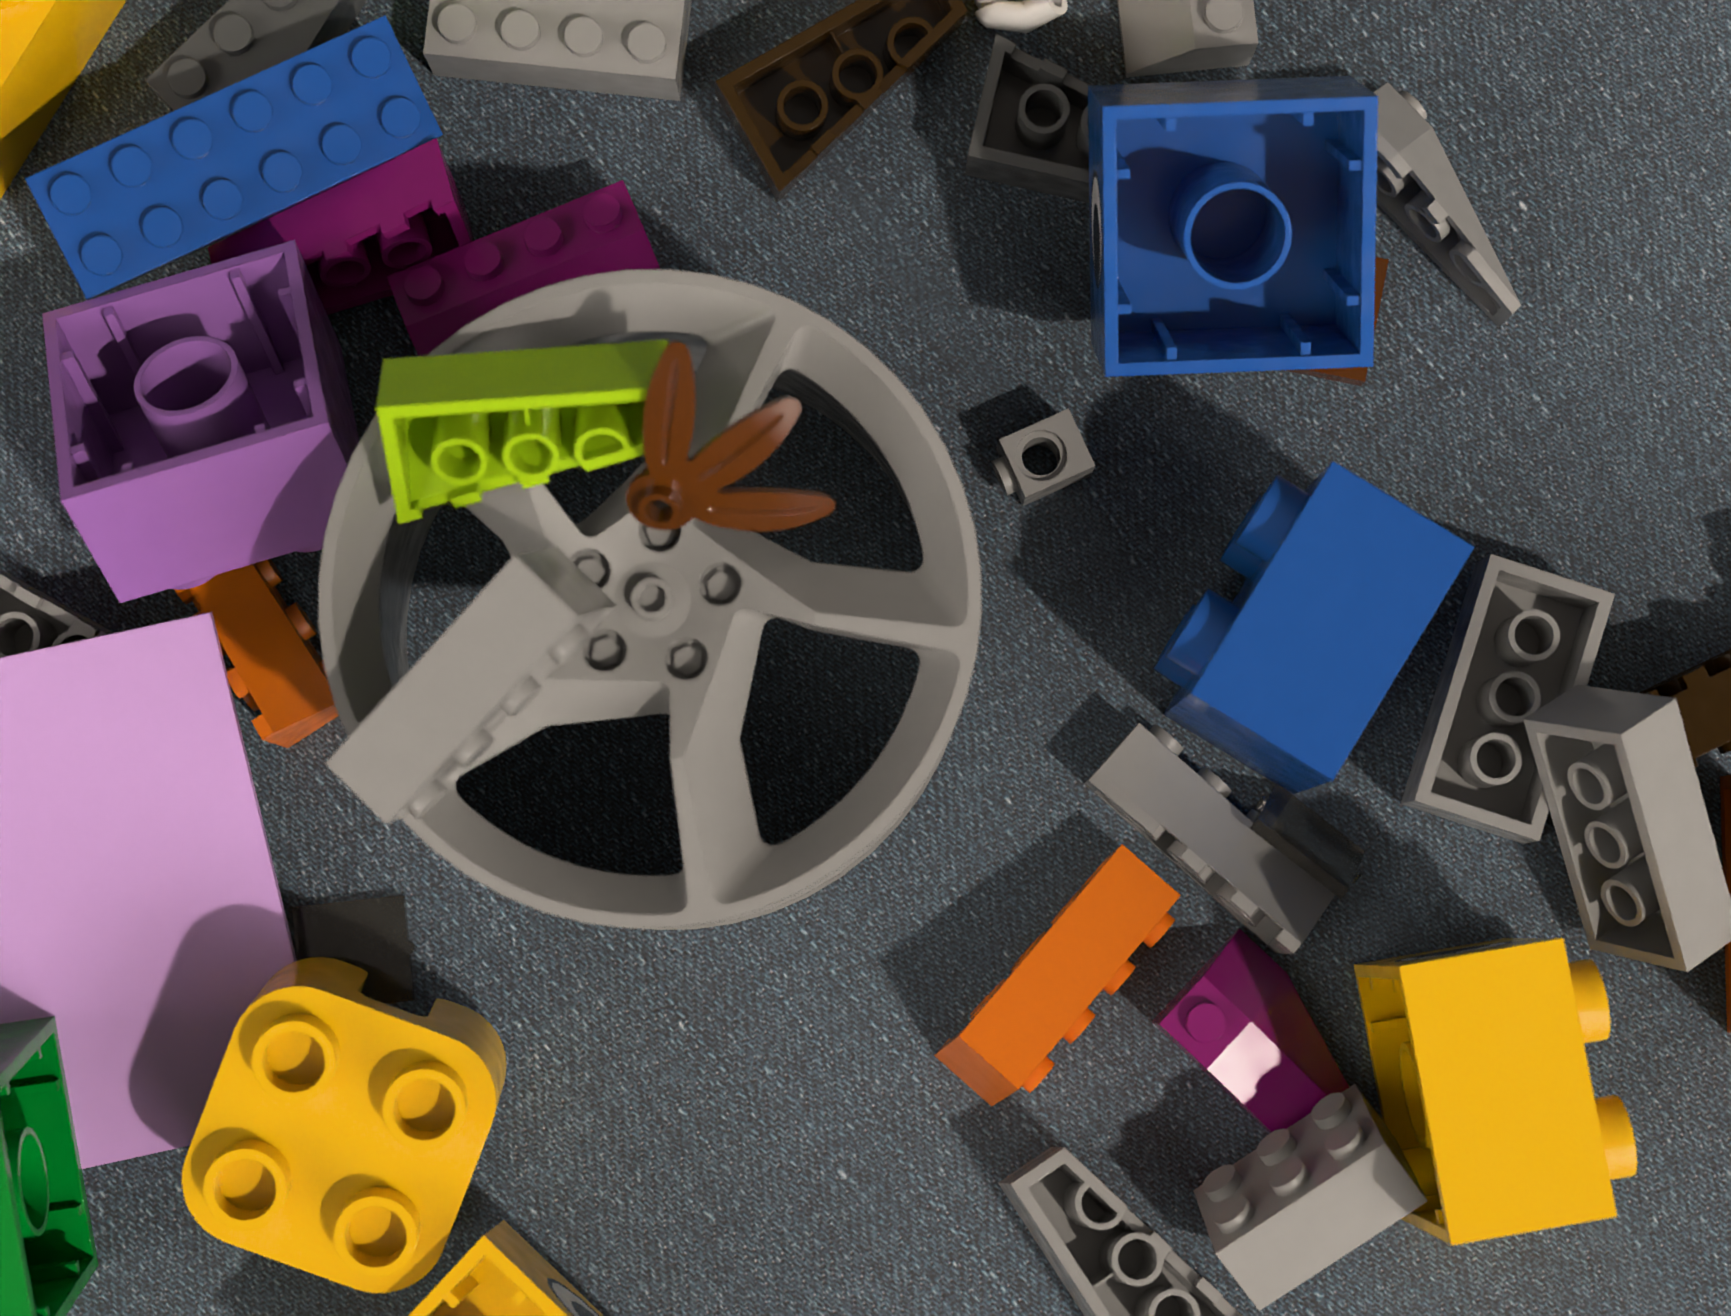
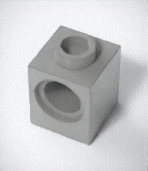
M1069 408L999 439L996 449L999 458L991 461L997 480L1005 495L1008 496L1016 492L1022 507L1091 476L1095 468V463ZM1033 446L1046 447L1055 455L1057 468L1046 475L1033 474L1024 466L1022 454Z

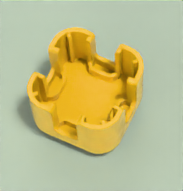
M328 957L301 959L283 967L270 978L235 1026L183 1164L182 1191L184 1199L197 1223L205 1231L221 1241L363 1292L390 1293L399 1291L425 1277L436 1265L444 1250L498 1106L506 1077L507 1063L504 1046L493 1026L483 1016L468 1007L446 999L437 998L428 1016L415 1015L361 994L368 976V972L362 968Z

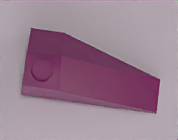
M1240 928L1230 936L1152 1021L1159 1030L1269 1133L1278 1129L1289 1128L1310 1114L1314 1106L1321 1099L1332 1093H1342L1349 1088L1287 972Z

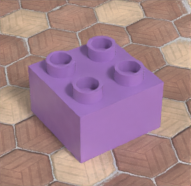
M295 240L42 314L61 502L119 603L167 589L183 590L194 588L209 581L217 574L295 551L315 552L323 549L324 535L335 495L352 454L359 444V437L342 348Z

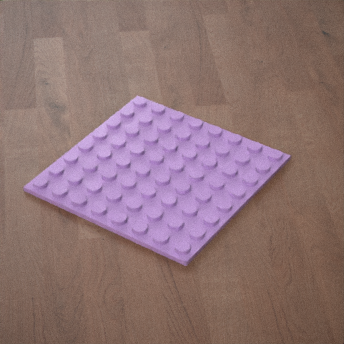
M212 611L0 657V1024L55 1016L81 1169L190 1146L238 1020L270 978L283 967L297 961Z

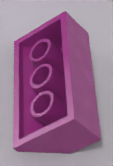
M621 180L386 277L405 327L418 356L421 357L428 356L463 327L500 305L540 288L588 275L623 270L661 269L625 183Z

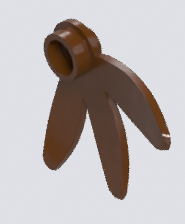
M674 341L665 347L652 375L644 406L643 448L647 466L631 480L626 493V505L631 515L637 521L657 530H674L686 525L694 518L706 524L722 528L763 532L783 530L813 522L831 514L836 504L835 500L828 494L813 490L773 487L723 488L757 468L782 443L801 412V404L795 398H778L751 411L723 429L692 457H689L688 453L693 437L696 416V387L692 357L689 348L682 342Z

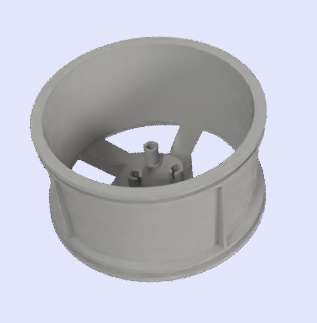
M670 269L623 270L571 279L540 288L504 303L463 327L428 356L668 339V344L674 341L682 342L689 348L694 370L697 371L695 375L696 416L693 437L688 453L689 457H692L723 429L751 411L761 407L771 388L788 394L819 411L837 424L874 458L893 482L914 518L921 542L923 562L916 571L912 572L811 562L753 531L722 528L706 524L694 518L686 525L674 530H657L647 527L631 515L626 505L628 486L631 480L647 466L646 462L586 519L575 524L543 484L523 489L519 482L483 492L482 501L466 505L465 507L503 540L511 558L516 554L558 547L617 607L590 633L586 643L567 662L561 666L558 665L540 684L542 689L538 695L520 713L512 718L508 716L491 733L495 739L490 747L469 767L463 769L459 765L442 782L448 790L428 813L418 820L412 815L403 817L401 820L433 851L465 875L504 897L544 913L588 924L630 929H701L735 924L767 915L808 898L840 879L867 858L900 825L923 794L942 760L967 696L977 657L982 614L981 567L975 527L966 495L946 446L922 407L898 377L866 346L832 321L794 300L752 284L713 274ZM378 414L373 418L353 452L336 492L324 535L319 572L318 622L324 667L336 710L348 738L409 672L407 616L411 586L421 549L433 520L442 506L441 504L423 509L422 518L398 524ZM772 618H780L813 631L914 650L919 657V669L911 695L894 733L871 768L840 802L809 827L777 845H768L763 842L757 825L740 744V735L761 634L765 623ZM669 714L670 761L684 868L679 873L671 875H631L595 870L559 860L519 842L484 819L457 792L456 782L461 775L546 726Z

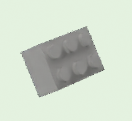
M1356 1084L1342 1093L1337 1092L1327 1095L1314 1106L1310 1114L1287 1129H1278L1269 1133L1261 1140L1257 1149L1233 1165L1227 1164L1218 1167L1205 1178L1201 1186L1193 1190L1215 1254L1259 1311L1428 1202L1398 1141Z

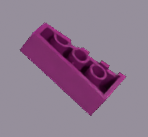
M435 138L207 248L211 264L295 240L325 311L329 315L393 295L386 276L474 241V236L465 205L439 142Z

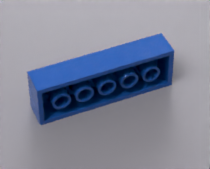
M385 15L25 178L86 300H90L287 210L435 138L438 139L443 134Z

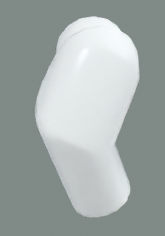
M974 0L978 7L975 15L982 25L990 29L1018 33H1029L1065 14L1068 7L1067 0Z

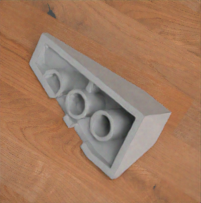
M1387 82L1373 92L1378 95L1376 203L1500 327L1521 304L1433 127L1425 120L1427 118L1425 109L1410 93L1403 90L1398 93Z

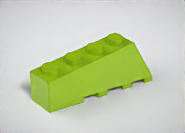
M668 339L383 359L376 409L398 524L420 519L423 516V509L451 501L455 508L480 502L483 499V492L520 482L523 489L548 483L551 473L580 465L585 471H590L643 456V413L647 391L658 361L668 345Z

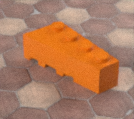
M1121 844L1106 857L1050 922L1052 926L1047 932L1043 931L1018 958L1010 969L1012 973L1007 979H1002L971 1012L970 1018L972 1020L952 1039L949 1038L934 1056L991 1107L1019 1090L1021 1086L1028 1093H1031L1054 1067L1055 1063L1047 1055L1061 1038L1065 1039L1069 1044L1073 1043L1094 1019L1096 1014L1088 1006L1102 989L1110 996L1113 995L1134 971L1136 966L1128 958L1142 942L1149 948L1153 947L1171 927L1175 918L1168 913V910L1181 895Z

